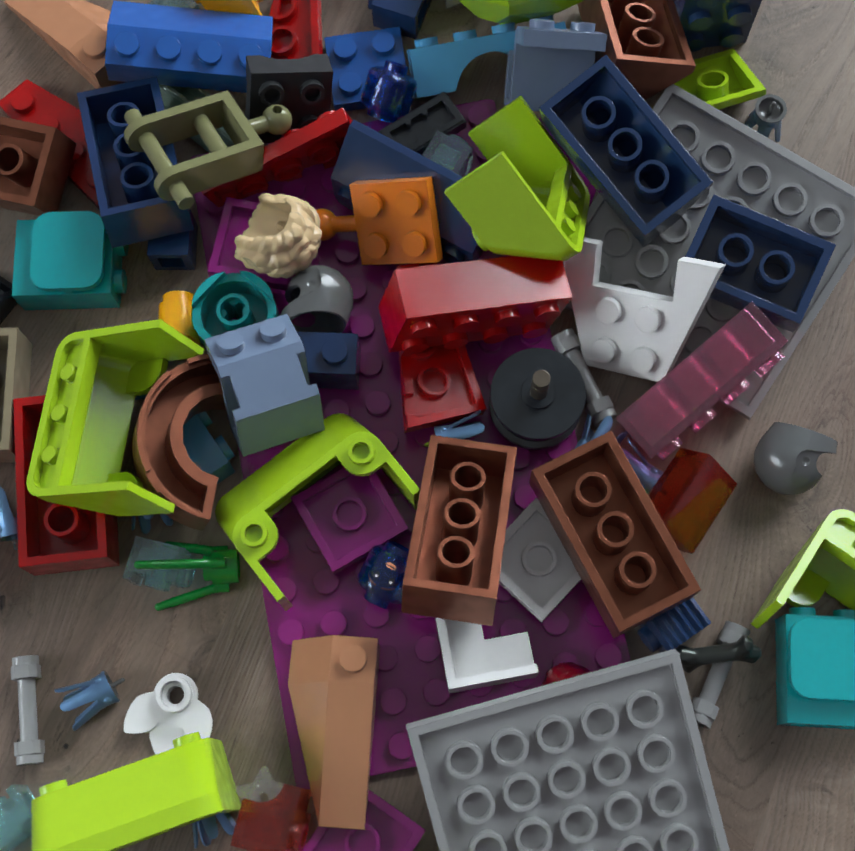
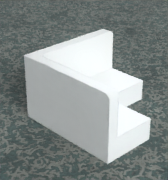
M435 618L449 693L535 678L538 675L537 664H534L528 632L484 640L481 624Z

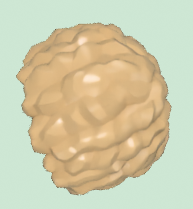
M263 193L258 197L260 204L257 205V208L252 213V218L248 221L249 228L243 232V235L235 237L236 254L234 257L242 261L246 268L254 269L259 274L287 279L308 268L312 260L316 258L322 236L320 217L315 208L310 206L307 201L285 194L272 195Z

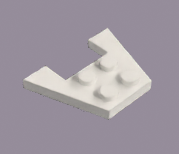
M584 237L582 251L563 262L573 296L571 302L585 363L588 366L663 383L668 379L726 264L690 257L680 258L677 263L674 294L671 297L599 282L603 241Z

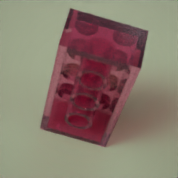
M751 302L616 417L617 424L627 433L628 437L649 461L658 456L663 462L683 444L679 438L680 435L689 428L696 434L717 415L712 408L723 400L729 406L751 386L746 380L755 372L761 378L785 357L780 350L787 344L788 340L762 311Z

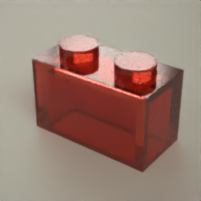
M680 447L649 494V498L678 549L693 554L726 504L737 483L710 454Z

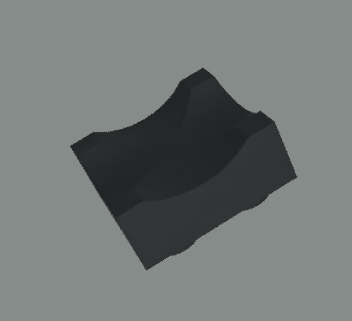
M313 54L298 59H274L261 55L246 56V118L250 120L260 117L267 107L273 104H280L285 106L292 115V125L289 129L292 130L300 129L316 121L321 114L330 111L333 70L328 55ZM266 132L258 136L263 143H272L280 139L282 135H272Z

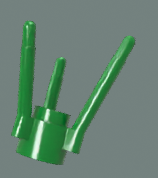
M166 541L163 545L165 549L202 554L203 559L140 560L134 563L136 569H203L204 581L213 582L211 585L156 603L155 609L157 611L175 607L215 593L230 592V583H240L239 551L237 549H228V545L207 546Z

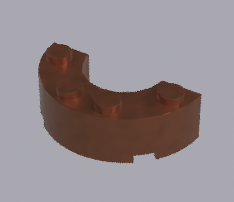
M208 353L187 359L185 363L171 371H166L155 382L142 404L132 440L133 463L143 488L175 504L174 513L166 514L167 516L182 525L203 531L210 521L218 477L202 471L190 459L183 443V425L194 415L210 409L226 410L220 379Z

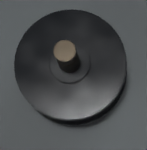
M529 348L514 353L499 366L492 380L489 411L494 426L506 440L521 448L542 450L560 444L573 433L583 411L586 400L583 377L571 360L556 351L546 348Z

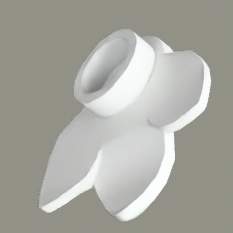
M171 673L159 680L153 692L144 693L136 697L131 703L124 720L125 733L141 734L149 732V738L155 755L173 749L172 741L190 733L199 732L201 739L210 738L213 727L212 714L209 708L198 700L197 685L189 676L182 673ZM180 687L184 692V698L180 703L173 704L170 700V693L174 688Z

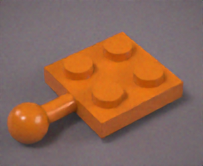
M432 176L355 181L349 184L354 215L336 216L328 209H316L320 217L321 241L333 238L337 232H357L362 265L438 263L443 259Z

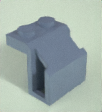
M530 19L529 26H517L514 50H509L503 104L506 106L522 95L532 111H540L539 107L594 64L596 51L605 52L607 34L595 31L596 24L588 22H571L570 29L554 28L555 21Z
M287 314L204 339L207 353L220 379L230 429L243 457L325 429L320 393L316 383L310 385L305 350Z

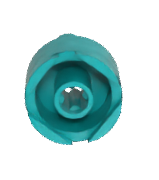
M224 271L210 276L198 287L192 300V322L205 349L204 339L280 316L271 289L260 277L248 271L228 274Z

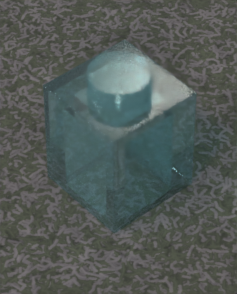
M437 130L422 156L465 177L472 167L473 147L469 146L460 136L454 134L448 136Z

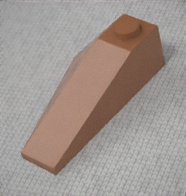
M86 0L4 1L11 11L96 89L124 83L123 81L109 80L105 66L107 24L111 11Z
M329 635L292 641L288 687L319 827L365 830L380 660L378 638Z

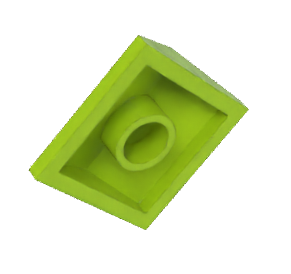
M734 48L695 59L696 67L693 73L674 83L676 86L718 110L766 95V88Z

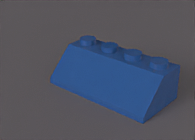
M113 1L107 24L105 66L108 78L113 81L132 82L157 76L159 85L247 93L246 56L261 55L271 58L273 17Z

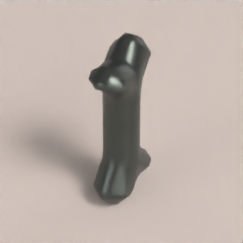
M743 635L738 641L728 644L699 648L680 645L675 649L679 652L683 670L687 673H691L697 667L730 661L755 663L762 655L761 649L753 644V639L748 635Z

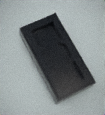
M444 91L378 132L422 155L465 129L467 121Z

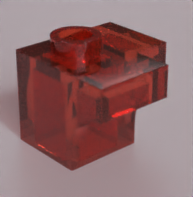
M284 784L280 793L270 801L262 802L243 798L230 846L249 851H302L307 840L308 826L312 814L307 812L311 790Z

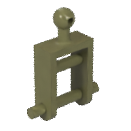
M226 90L146 116H142L138 109H130L124 115V119L128 124L124 131V139L132 151L145 152L158 173L154 180V189L159 197L165 201L175 200L181 210H186L195 202L192 194L262 171L264 143L258 135L266 132L272 135L286 133L291 128L292 115L285 106L273 104L264 110L262 116L248 120L230 92ZM223 127L235 145L227 147L216 129ZM200 135L211 153L173 165L161 147Z

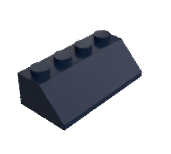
M607 55L603 56L539 107L541 122L643 247L676 223L713 185L710 177Z
M353 119L349 125L331 176L333 192L337 201L346 208L353 210L349 184L355 181L432 176L443 259L448 263L478 260L484 250L476 243L472 234V228L444 193L445 189L463 177Z

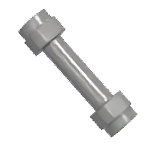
M572 328L557 333L551 338V342L555 351L571 360L580 371L584 380L586 401L588 403L585 411L591 416L594 426L598 427L606 416H611L612 419L616 418L617 413L609 395H602L580 353L581 344L578 335L575 334Z
M726 621L716 642L720 645L738 641L743 635L749 636L751 632L742 625ZM733 661L712 664L699 697L692 698L691 702L698 726L710 729L713 721H715L720 709L715 704Z
M25 655L13 657L10 670L11 680L17 682L20 731V742L14 743L16 766L44 763L45 740L38 739L36 679L42 678L39 656Z

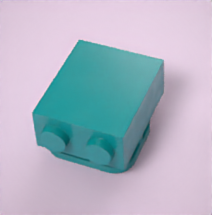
M92 211L47 212L40 215L37 219L17 220L12 297L24 311L120 308L121 294H125L127 291V275L125 269H122V256L128 255L129 244L112 248L101 217Z
M789 608V614H784L775 619L777 725L855 730V610H833V616L816 615L815 608Z

